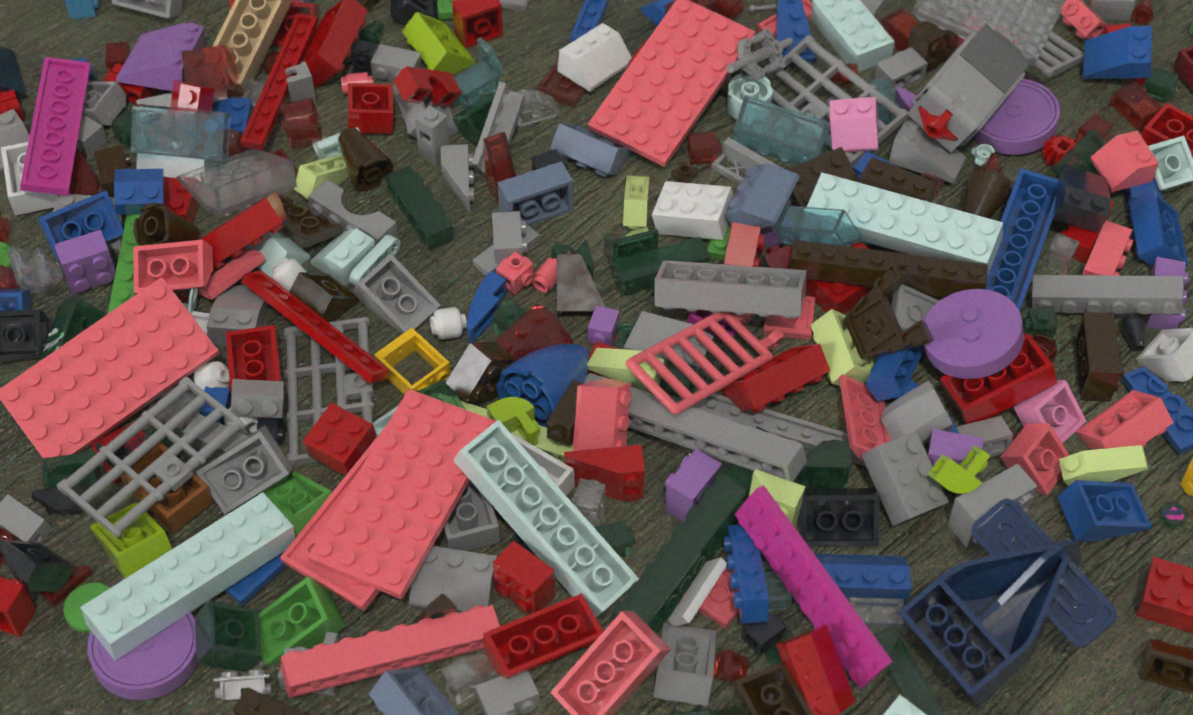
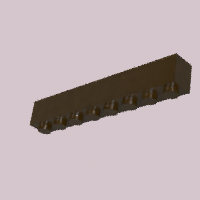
M794 240L790 269L807 270V279L874 287L873 283L878 277L882 278L888 270L887 266L892 261H895L899 264L906 279L903 285L923 294L947 297L963 290L986 289L988 265Z

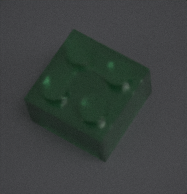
M208 600L195 616L196 664L248 672L261 657L259 609Z

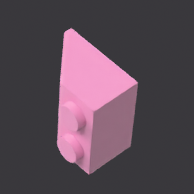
M876 97L830 100L832 150L842 147L845 153L879 150Z
M1057 380V384L1018 403L1014 407L1023 427L1026 424L1050 423L1062 443L1086 422L1066 380Z

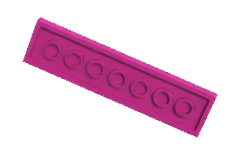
M51 57L44 58L20 190L69 196L90 63Z
M762 485L756 488L735 513L736 518L813 625L819 627L827 624L841 664L859 689H862L893 661L765 486Z

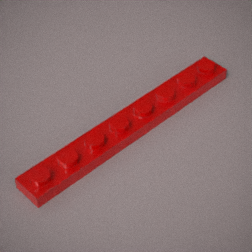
M296 13L240 140L241 147L263 151L289 92L286 79L296 76V73L286 75L285 70L301 64L318 25V18L316 16Z
M262 270L243 274L242 283L253 293L260 296L268 305L274 307L283 317L288 318L300 330L312 337L315 342L326 348L330 354L336 356L348 368L358 373L365 381L374 383L388 378L390 370Z

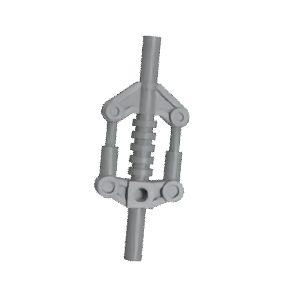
M767 28L752 36L751 39L743 38L737 44L738 60L728 64L726 69L729 73H733L742 68L754 80L763 78L765 73L777 72L785 67L782 52L783 49L793 45V39L789 37L779 42L773 38L771 31ZM761 42L763 47L751 52V44ZM769 59L770 64L766 65L764 69L756 64Z

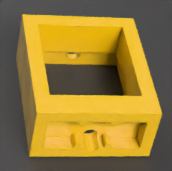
M410 328L374 354V358L390 370L387 379L404 395L408 389L428 396L437 386L446 383L451 374L450 362L413 328ZM416 351L434 370L414 385H411L393 366Z

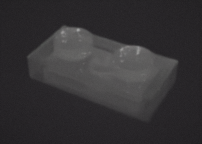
M849 599V603L867 627L904 628L905 623L898 613L904 607L903 599Z

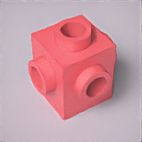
M514 252L502 260L496 268V274L506 279L507 290L515 295L524 286H528L532 282L534 277L533 263L527 257Z

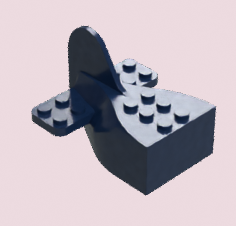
M1008 498L999 501L972 525L971 531L974 539L990 556L969 560L952 567L898 611L906 626L978 708L1030 658L1039 643L1047 618L1076 648L1089 646L1117 620L1115 607L1078 569L1082 559L1079 545L1071 538L1054 543L1015 501Z

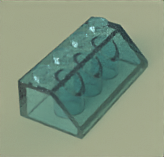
M745 95L735 124L733 140L752 151L798 165L826 153L830 122Z

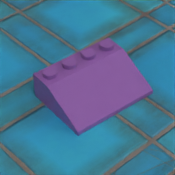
M181 23L141 34L117 75L116 82L169 91L173 89L174 80L188 82L205 49V26L195 23Z

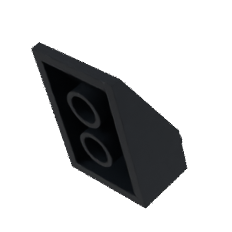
M1062 163L1059 172L1053 219L1097 233L1109 217L1111 197L1106 177Z

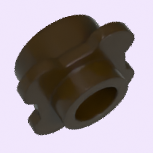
M680 162L679 167L676 170H672L671 175L673 178H676L677 182L691 183L694 176L698 175V169L691 167L687 162Z

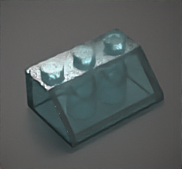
M785 206L774 226V230L781 241L786 244H793L794 240L849 246L859 243L863 239L846 211L841 209Z

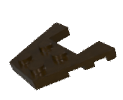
M892 261L887 266L888 270L883 277L876 279L873 283V289L867 296L863 295L844 318L861 359L865 361L934 341L926 322L920 320L905 331H902L886 297L889 292L906 281L899 264L895 261Z

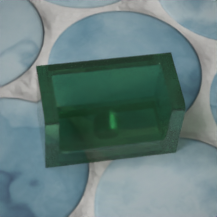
M95 452L43 458L42 484L44 489L58 488L56 485L59 482L69 478L96 455ZM100 465L74 487L83 488V493L100 480Z

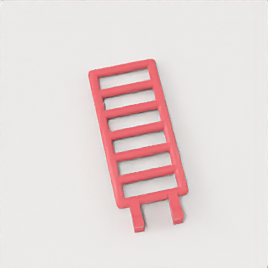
M723 311L721 313H714L626 360V366L672 414L677 415L771 361L773 355L769 350L777 348V342L783 339L785 335L777 329L768 337L759 341L742 324L750 322L752 319L750 316L753 313L737 315ZM724 319L760 356L754 359L718 322ZM709 327L745 364L738 367L703 330ZM694 335L730 373L723 376L688 338ZM679 344L714 382L708 385L672 347ZM663 353L699 391L692 394L656 355ZM647 361L683 400L675 403L639 364Z

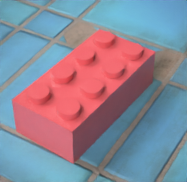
M621 611L550 693L571 715H614L671 649L634 611Z

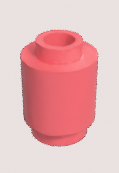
M368 72L346 74V77H341L343 95L348 94V83L374 84L373 77L368 76Z
M547 258L534 274L532 284L538 291L547 293L557 284L556 258Z

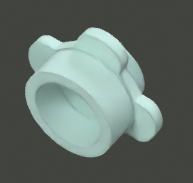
M981 144L977 148L972 149L971 154L975 156V163L979 166L988 163L995 164L997 158L994 156V148L988 144Z

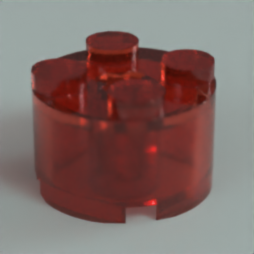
M313 98L280 104L282 115L285 117V119H282L284 132H289L290 134L288 135V141L291 148L322 141L321 125L318 123V112Z

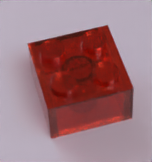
M219 45L182 51L185 82L215 88L214 95L239 93L233 48Z

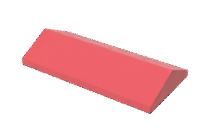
M841 374L839 380L849 445L861 462L865 464L861 456L862 454L891 441L881 421L885 403L884 400L877 401L868 390L866 384Z

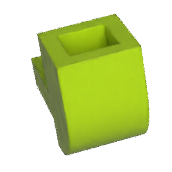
M507 397L487 406V418L495 421L499 420L510 433L518 430L526 442L533 446L538 445L540 428L535 421L534 406L530 402L518 397Z
M974 445L959 465L948 456L942 454L927 475L954 493H968L982 484L981 481L975 478V475L985 469L990 455Z

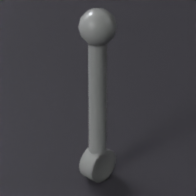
M777 4L765 6L750 5L748 11L754 13L758 10L777 9Z

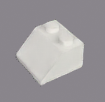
M1193 328L1161 330L1136 360L1166 381H1188L1193 376Z

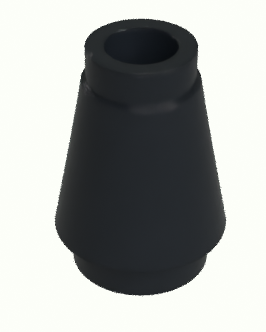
M1130 314L1123 317L1121 328L1132 351L1144 350L1147 347L1145 320L1140 314Z

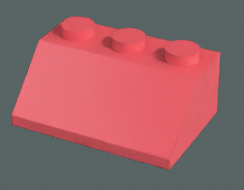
M204 240L133 247L134 294H138L161 277L172 291L205 288L213 271V247Z
M602 378L578 385L573 451L628 446L626 438L630 423L628 414L629 404L632 399L630 392L631 383Z
M1133 390L1075 432L1091 450L1137 445L1144 447L1147 441L1154 436L1164 433L1166 428L1174 422L1160 397Z

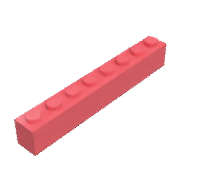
M479 605L466 612H450L444 617L437 619L425 618L416 624L408 626L401 624L395 626L392 630L384 632L372 631L366 634V636L355 639L347 637L338 643L330 645L319 644L310 650L302 652L299 650L290 651L285 656H281L280 670L288 698L382 675L386 670L410 668L484 649L483 633L500 627L493 605L486 607Z

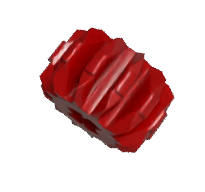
M1061 134L1057 137L1051 136L1044 143L1042 160L1046 161V166H1053L1054 170L1060 169L1062 163L1075 167L1081 158V145H1078L1077 139L1071 140L1070 135L1067 137H1063Z

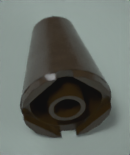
M346 128L341 131L338 143L353 187H357L359 191H367L381 185L380 180L385 176L388 179L393 171L391 160L356 128Z
M976 167L968 175L961 211L991 219L1011 195L1013 187H1010L1011 181L1004 174L991 168L987 172L982 171L983 167Z
M148 203L140 210L142 213L139 219L135 218L133 232L135 240L142 246L199 239V229L195 224L160 203Z

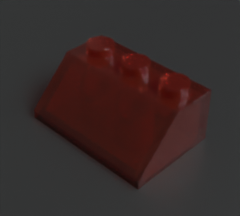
M538 303L494 341L517 360L531 352L548 346L574 344L557 317Z

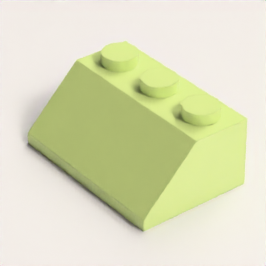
M831 309L810 325L814 334L813 339L816 344L821 345L829 365L828 379L832 384L840 386L839 377L843 374L866 384L865 382L876 360L865 361L861 359L844 321L846 315Z
M755 469L749 496L756 488L764 485L796 529L805 486Z

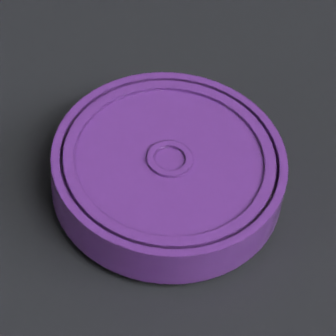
M1021 79L973 138L979 144L992 146L995 152L1001 154L1019 155L1041 149L1046 140H1049L1051 136H1055L1058 131L1059 102L1055 95L1045 86L1031 80Z
M969 289L953 293L936 303L924 319L934 339L933 342L924 344L926 355L935 368L952 377L975 379L995 374L1012 363L1023 346L1024 329L1017 306L1009 298L995 291Z
M191 612L116 661L92 631L88 639V656L97 680L111 693L131 700L153 699L177 689L191 676L198 664L201 653L198 627Z

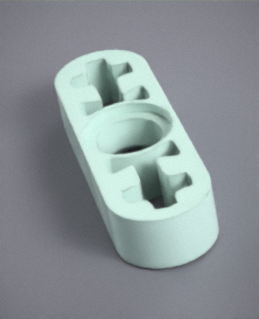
M390 234L386 235L352 270L349 282L356 286L390 254L395 256L401 245L400 240Z

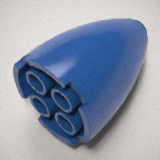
M558 344L538 349L523 356L501 372L500 381L496 384L499 399L518 397L527 400L534 406L537 424L547 428V419L572 380L581 383L585 382L589 371L587 367L589 361L588 350L579 344Z

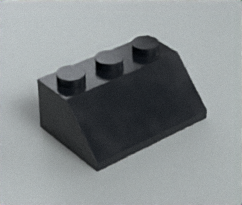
M390 0L391 17L396 22H400L405 26L416 12L440 20L438 17L437 0Z
M0 46V93L14 90L18 101L28 98L15 52Z
M805 488L798 516L799 534L808 546H879L880 495L875 488Z

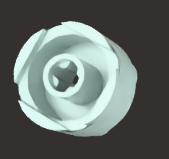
M742 74L733 77L728 86V115L749 126L757 125L759 121L765 119L771 110L772 88L770 81L765 76L759 80H754L750 75L742 76Z

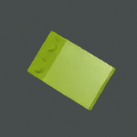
M135 502L106 517V519L114 525L138 503ZM146 511L122 531V535L119 538L112 535L98 522L90 526L91 531L125 579L172 550L165 531Z

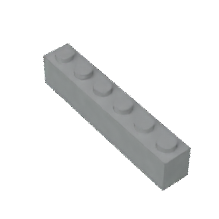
M1033 275V312L1182 314L1183 276Z

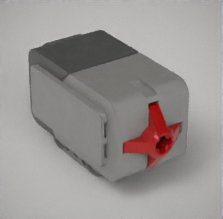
M985 24L978 32L974 29L911 101L914 105L907 112V115L921 126L930 137L937 140L951 153L959 145L964 146L984 126L1025 76L1023 71L1030 64V61L1004 35L997 30L994 31Z

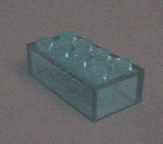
M145 104L134 105L132 107L131 152L224 161L228 159L231 113Z

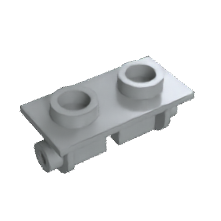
M265 670L248 671L249 676L238 677V672L221 673V678L214 679V682L220 683V687L215 689L216 699L221 698L222 701L240 699L242 696L241 688L247 687L266 696L272 694V684L267 683V679L273 678V676L265 674Z

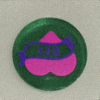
M1175 502L1165 504L1159 514L1162 524L1170 529L1181 528L1188 517L1186 509Z

